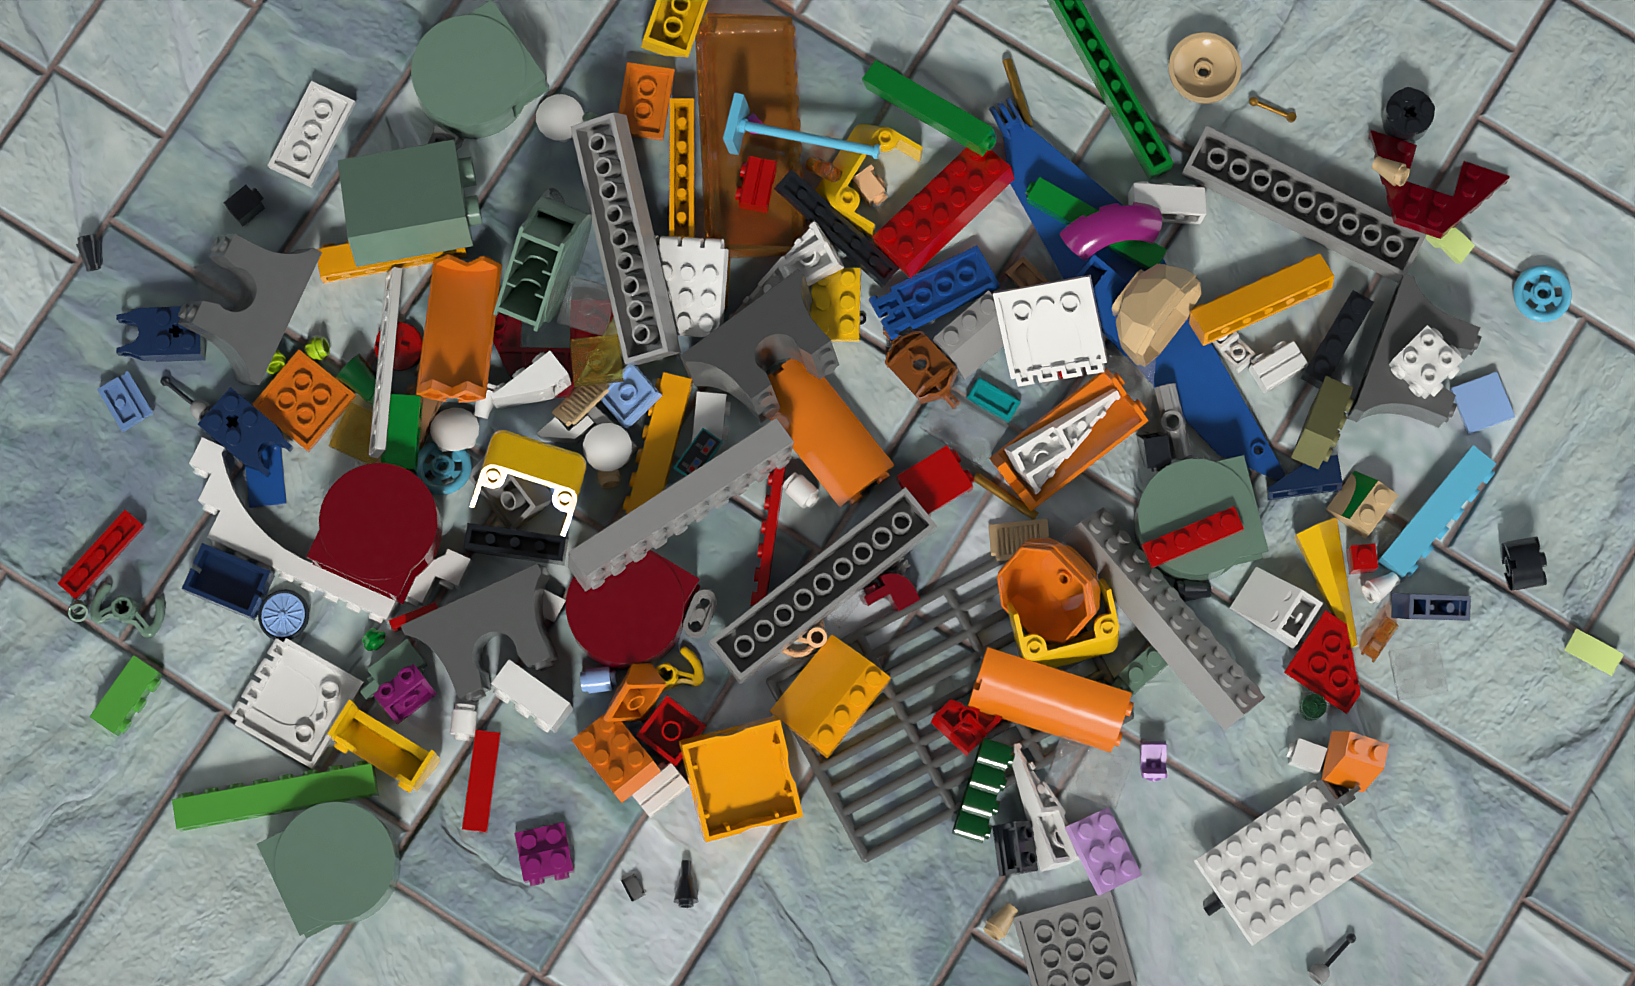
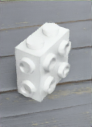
M1428 325L1389 364L1392 367V373L1397 378L1404 379L1410 385L1409 389L1416 396H1422L1424 399L1430 394L1434 397L1444 387L1442 382L1447 377L1453 379L1461 370L1459 365L1463 361L1459 350L1453 345L1449 346L1444 342L1442 334L1435 328L1431 329Z

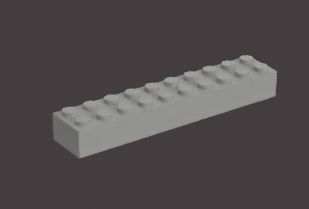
M612 112L571 126V131L624 363L628 365H641L681 353L627 115Z
M1207 125L1182 173V176L1399 283L1404 274L1408 273L1426 237L1424 233L1394 224L1392 217Z
M777 418L569 551L568 568L585 591L590 588L594 590L600 587L608 576L620 574L625 570V565L628 563L640 561L646 556V552L653 547L655 549L660 548L667 542V538L673 534L676 536L680 535L688 528L687 525L693 521L700 522L707 517L708 512L713 508L719 509L728 503L730 497L735 494L737 496L743 494L749 489V485L755 481L758 483L763 481L770 475L769 472L776 467L781 469L790 462L789 459L794 441Z
M905 487L709 640V646L738 683H743L934 533L937 525Z
M1104 507L1082 520L1062 539L1094 568L1097 573L1098 582V579L1101 578L1106 581L1111 588L1113 600L1224 731L1265 698L1260 688L1248 678L1243 668L1236 664L1226 648L1220 645L1214 638L1210 629L1202 624L1193 609L1185 604L1180 598L1179 593L1163 578L1162 573L1155 567L1151 569L1145 553L1134 544L1129 534L1117 524L1113 515L1107 512Z

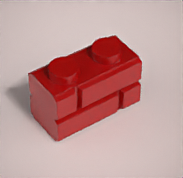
M748 156L747 163H742L740 177H744L742 186H737L735 200H739V208L768 213L777 171L776 161Z

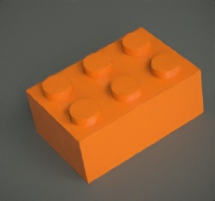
M604 713L571 741L619 801L623 803L661 771L621 721L606 722L603 719Z

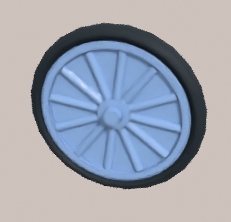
M288 589L278 590L268 595L264 599L258 613V621L262 631L273 640L277 638L280 641H285L286 638L292 640L299 636L305 630L309 620V608L305 599L299 593Z

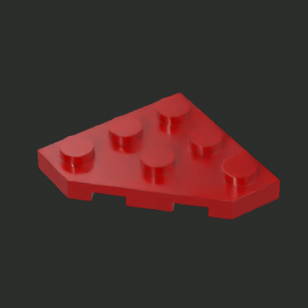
M1325 610L1284 673L1345 714H1348L1361 694L1346 623Z

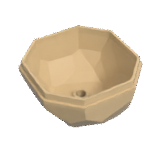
M1156 264L1145 272L1142 269L1139 270L1115 300L1112 312L1116 317L1119 341L1122 349L1136 365L1140 364L1146 367L1159 356L1188 319L1190 311L1195 307L1202 294L1201 283L1197 280V276L1183 268Z

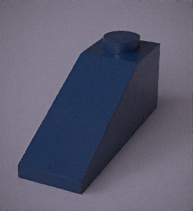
M1331 455L1328 462L1323 461L1319 469L1303 464L1268 487V501L1341 491L1343 482L1338 455Z
M1392 593L1391 618L1470 621L1471 596Z

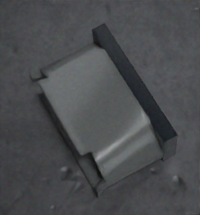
M635 874L621 880L632 902L645 896V892L637 877L634 876Z

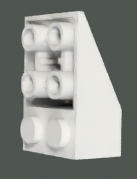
M551 351L546 354L542 352L532 360L533 364L525 369L523 367L516 371L512 376L513 379L507 384L504 382L499 384L492 391L494 394L491 395L496 409L550 400L571 385L569 374Z
M1256 567L1230 609L1293 649L1323 603L1304 590Z

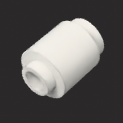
M796 472L789 476L782 486L786 490L785 493L802 509L807 506L811 508L819 500V490L803 475H798Z
M455 704V709L452 710L450 734L455 735V740L469 741L470 737L475 736L477 720L475 705Z

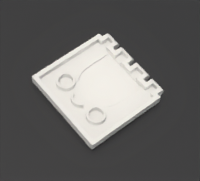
M654 235L677 335L706 337L724 324L729 252L728 249H724V240L706 238L704 246L703 238L684 237L682 240L681 237L661 236L659 244V236Z
M1091 275L993 293L1011 379L1016 378L1018 387L1035 384L1034 375L1038 376L1039 383L1059 380L1058 371L1062 372L1063 379L1083 376L1082 367L1086 368L1087 375L1105 372L1104 363L1108 362Z
M276 638L267 654L274 657L273 661L266 658L262 660L254 674L261 679L260 683L252 679L250 680L241 696L248 700V703L245 705L238 701L230 717L237 720L235 723L237 727L314 770L331 741L327 733L348 700L354 702L364 682L286 638L282 642Z

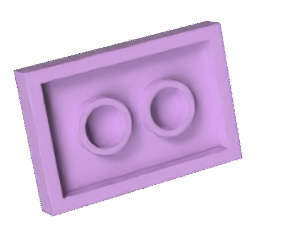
M1109 807L1065 827L1098 896L1142 876Z

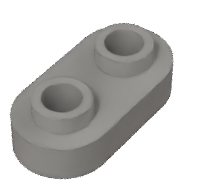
M700 590L691 601L683 622L684 631L691 638L703 637L709 628L717 608V598L712 591ZM703 599H707L710 604L708 607H702L700 602ZM692 623H700V629L693 630L691 628Z

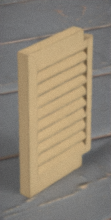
M592 372L572 392L570 397L565 398L551 413L567 427L571 424L575 425L609 392L608 388L610 385Z
M1047 518L988 525L991 556H996L997 561L1009 560L1018 548L1031 538L1049 537Z

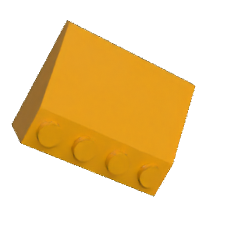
M831 634L826 643L818 650L769 712L773 716H777L783 724L828 759L888 685L891 677Z

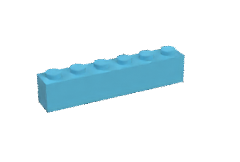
M1473 445L1383 553L1378 562L1390 572L1396 573L1400 580L1405 575L1410 577L1419 567L1416 564L1417 560L1421 556L1425 559L1434 547L1431 543L1437 537L1441 540L1450 529L1446 526L1451 519L1456 521L1465 511L1462 508L1463 504L1467 500L1471 503L1480 491L1477 487L1483 481L1487 484L1493 477L1495 472L1492 469L1497 463Z

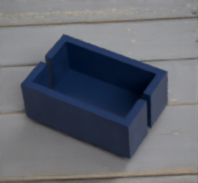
M202 543L193 562L197 568L201 569V572L199 574L195 569L190 568L181 589L192 596L255 621L264 602L260 596L261 594L267 595L275 575L270 570Z

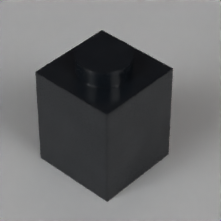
M246 184L223 202L242 227L265 209L261 202L264 199L255 187L251 190Z

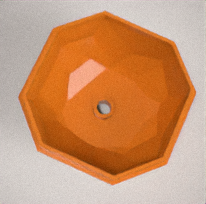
M1031 538L1025 541L998 572L997 581L1003 609L1009 614L1007 603H1012L1019 615L1021 627L1028 634H1039L1045 642L1069 644L1100 608V586L1094 568L1074 548L1052 538Z

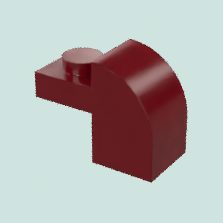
M892 572L881 573L877 577L880 584L877 585L875 582L863 589L864 593L859 595L862 603L867 606L887 596L893 610L901 611L921 600L913 584L906 577Z

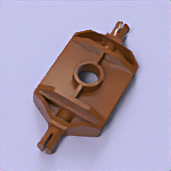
M885 330L883 331V334L892 344L887 352L886 367L892 370L921 404L944 399L952 409H955L956 405L960 404V401L951 393V389L958 370L922 331H912L903 336L899 335L893 340L889 338ZM919 359L927 361L926 367L922 370L914 368V363Z

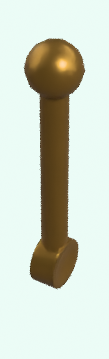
M1256 97L1249 99L1251 106L1257 105L1286 117L1290 123L1294 122L1297 118L1294 112L1286 113L1258 101Z

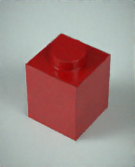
M1376 543L1351 545L1346 550L1349 575L1374 573L1378 569Z

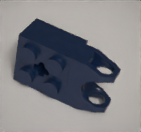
M182 306L137 308L128 313L116 315V320L119 323L135 326L139 331L138 337L134 342L116 348L118 356L156 362L205 360V338L178 324L180 319L178 313ZM181 330L183 333L179 334V337L176 338L174 334Z
M231 387L198 423L199 427L206 434L225 447L231 455L247 468L259 471L267 478L271 473L262 463L261 454L263 450L271 445L285 448L289 452L293 450V446L284 439L279 428ZM234 420H237L239 423L236 428L234 426L231 427V423Z

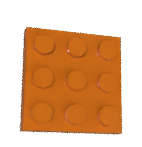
M298 349L252 403V406L306 451L310 452L356 398V394Z

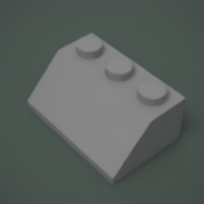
M989 290L933 338L935 346L957 368L958 373L964 380L1004 347L994 297Z
M484 457L471 471L469 479L474 486ZM510 474L506 475L505 481L500 487L488 488L482 486L480 494L507 529L514 530L519 529L542 512L552 501L553 496L545 485Z

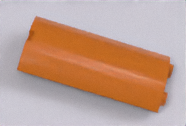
M446 254L433 261L416 395L446 402L447 397L457 398L459 403L474 402L486 398L496 315H493L498 300L502 264L493 261L491 257L480 256L467 263L456 255Z
M789 359L781 365L780 369L768 375L781 408L770 420L773 421L777 418L794 441V451L840 508L848 503L851 506L863 497L860 493L875 482L881 484L890 476L888 472L895 466L894 463L825 377L818 379L807 372L801 362L794 359Z
M1105 368V372L1098 373L989 458L1030 511L1038 507L1149 421L1144 415L1146 408L1139 399L1134 401L1122 387L1125 382L1117 372L1112 374ZM1109 390H1118L1119 400H1115L1106 410L1107 414L1094 424L1089 435L1068 459H1064L1055 470L1056 473L1053 477H1049L1040 487L1041 491L1034 494L1014 469L1004 448Z
M987 647L967 707L973 706L980 709L979 712L992 716L999 715L1002 719L1111 753L1114 746L1119 747L1123 735L1120 729L1125 716H1130L1134 702L1130 701L1131 692Z

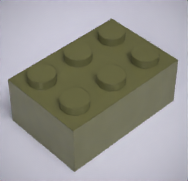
M1328 376L1325 377L1311 404L1291 458L1316 469H1319L1323 461L1328 462L1333 448L1330 446L1335 448L1341 435L1338 429L1342 430L1347 419L1344 411L1349 412L1354 398L1350 397L1354 387Z

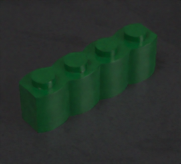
M982 737L954 822L952 834L979 843H983L984 839H989L992 825H989L991 815L995 816L999 808L1000 801L996 799L999 791L1003 792L1007 783V777L1004 774L1006 768H1011L1015 757V753L1012 752L1013 747Z

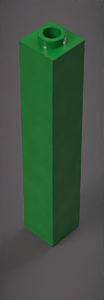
M875 60L863 76L862 81L867 90L982 157L987 150L990 151L995 145L997 137L992 126L879 61Z
M1041 177L1038 178L1036 183L1032 181L1025 192L1028 195V204L1067 226L1082 215H1085L1086 218L1091 214L1099 212V210ZM1125 240L1105 247L1145 271L1156 264H1160L1167 249L1155 242L1151 244L1141 240Z

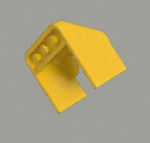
M862 123L853 129L846 140L871 146L879 144L881 145L882 152H889L896 148L918 162L922 159V146L888 127ZM840 150L815 191L857 230L873 238L875 224L855 213L860 203V197L854 189L848 186L867 155Z
M498 430L491 436L472 493L470 507L475 508L482 486L498 488L504 483L507 474L555 489L552 502L558 510L565 512L561 527V536L565 537L584 479L586 460L579 453L507 430Z
M1103 578L1098 579L1106 614L1097 617L1093 625L1094 630L1077 634L1069 644L1045 642L1042 636L1035 633L1023 636L1019 615L1013 604L1007 603L1019 657L1057 668L1113 652L1118 646L1119 622L1112 591Z
M348 700L327 733L335 741L333 746L345 754L349 750L398 780L397 786L408 793L412 789L418 791L441 761L435 751L431 749L428 752L359 710L351 700Z

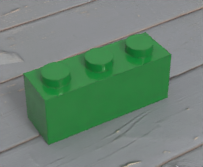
M391 394L386 450L381 454V463L403 467L413 474H417L423 410V399L421 396Z

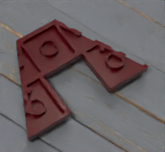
M1374 130L1370 131L1368 139H1371L1373 145L1374 159L1380 156L1388 160L1404 163L1407 168L1411 169L1417 148L1416 144ZM1463 161L1453 196L1408 181L1402 186H1393L1379 174L1382 185H1385L1388 206L1392 210L1393 223L1439 239L1443 238L1451 228L1456 227L1469 213L1471 214L1481 206L1482 202L1489 199L1503 184H1507L1510 178L1509 175Z
M571 300L570 348L521 347L522 321L499 312L495 320L493 343L511 380L516 371L523 367L526 369L532 365V360L542 352L546 354L551 351L567 371L571 381V385L554 398H569L614 318L610 300Z

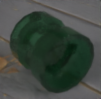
M1310 694L1299 704V713L1307 721L1319 719L1327 709L1325 699L1319 694Z

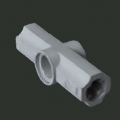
M1176 383L1154 388L1161 414V425L1164 428L1165 434L1168 435L1171 460L1191 456L1192 451L1186 429V419L1182 412ZM1171 415H1177L1179 418V425L1176 428H1170L1167 424V420Z

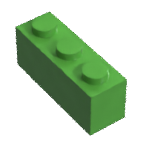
M133 655L89 717L117 736L121 733L124 734L132 724L131 718L134 714L141 712L147 703L146 697L150 692H155L160 686L162 674Z

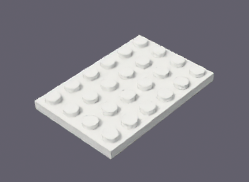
M1316 779L1194 861L1251 946L1373 864L1336 808L1330 806L1315 784L1317 782Z

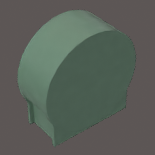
M489 0L468 15L451 17L436 24L420 40L412 58V83L423 112L435 126L440 124L461 138L478 139L499 133L517 119L525 105L549 90L544 79L546 76L493 0Z
M545 196L536 202L526 221L519 228L493 315L497 316L501 312L535 326L534 331L536 332L545 322L549 323L553 320L572 286L583 258L592 224L590 214Z
M1244 455L1216 462L1206 459L1181 460L1163 468L1147 484L1134 514L1135 539L1139 549L1142 551L1141 545L1233 506L1244 527V530L1155 567L1163 575L1175 580L1183 578L1199 582L1207 581L1222 575L1234 565L1263 559L1262 553L1269 551Z
M327 802L310 807L297 815L284 831L257 843L299 935L304 934L306 938L333 925L353 924L374 915L390 899L399 879L400 855L392 833L377 817L354 804Z

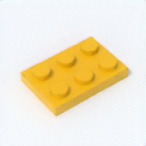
M843 268L812 284L811 318L829 337L831 342H860L861 268Z

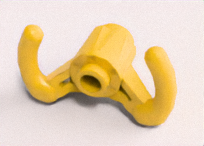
M687 646L681 647L680 653L691 663L694 673L678 671L669 662H664L660 666L657 665L655 669L661 677L664 674L671 675L669 681L663 679L666 686L661 693L682 684L698 687L704 681L701 662L696 654Z

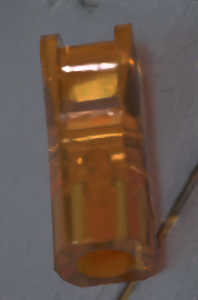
M811 156L806 161L805 169L821 178L835 183L842 176V171L834 167L830 162L815 156Z
M1384 617L1360 654H1366L1372 658L1371 661L1374 663L1399 625L1388 617ZM1373 641L1380 645L1378 651L1370 646Z

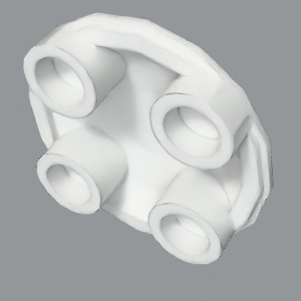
M555 94L546 98L539 105L536 112V123L539 130L547 138L567 142L573 137L571 126L583 122L582 116L584 112L581 105L573 97L565 94Z
M449 408L435 416L431 423L430 434L440 451H460L475 446L479 435V424L477 418L470 411L463 408Z
M602 423L593 427L586 434L583 442V453L587 462L594 469L603 472L614 471L627 464L630 460L632 441L628 433L621 426L613 423Z

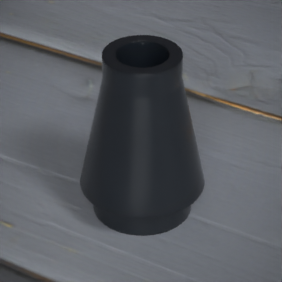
M91 234L78 237V244L76 246L86 266V271L101 269L100 240L97 239V235Z
M1182 578L1175 580L1173 588L1179 593L1180 598L1184 602L1211 597L1212 589L1210 583Z

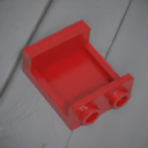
M947 445L900 473L896 478L901 489L906 487L930 517L933 512L966 492H971L974 487L972 483L975 482L967 469L964 471L960 466L959 462H961V459L955 449L950 450Z

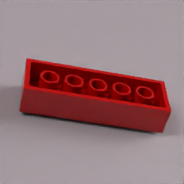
M966 147L872 236L876 247L908 277L912 278L1015 180L1011 166L992 150H987L982 157Z

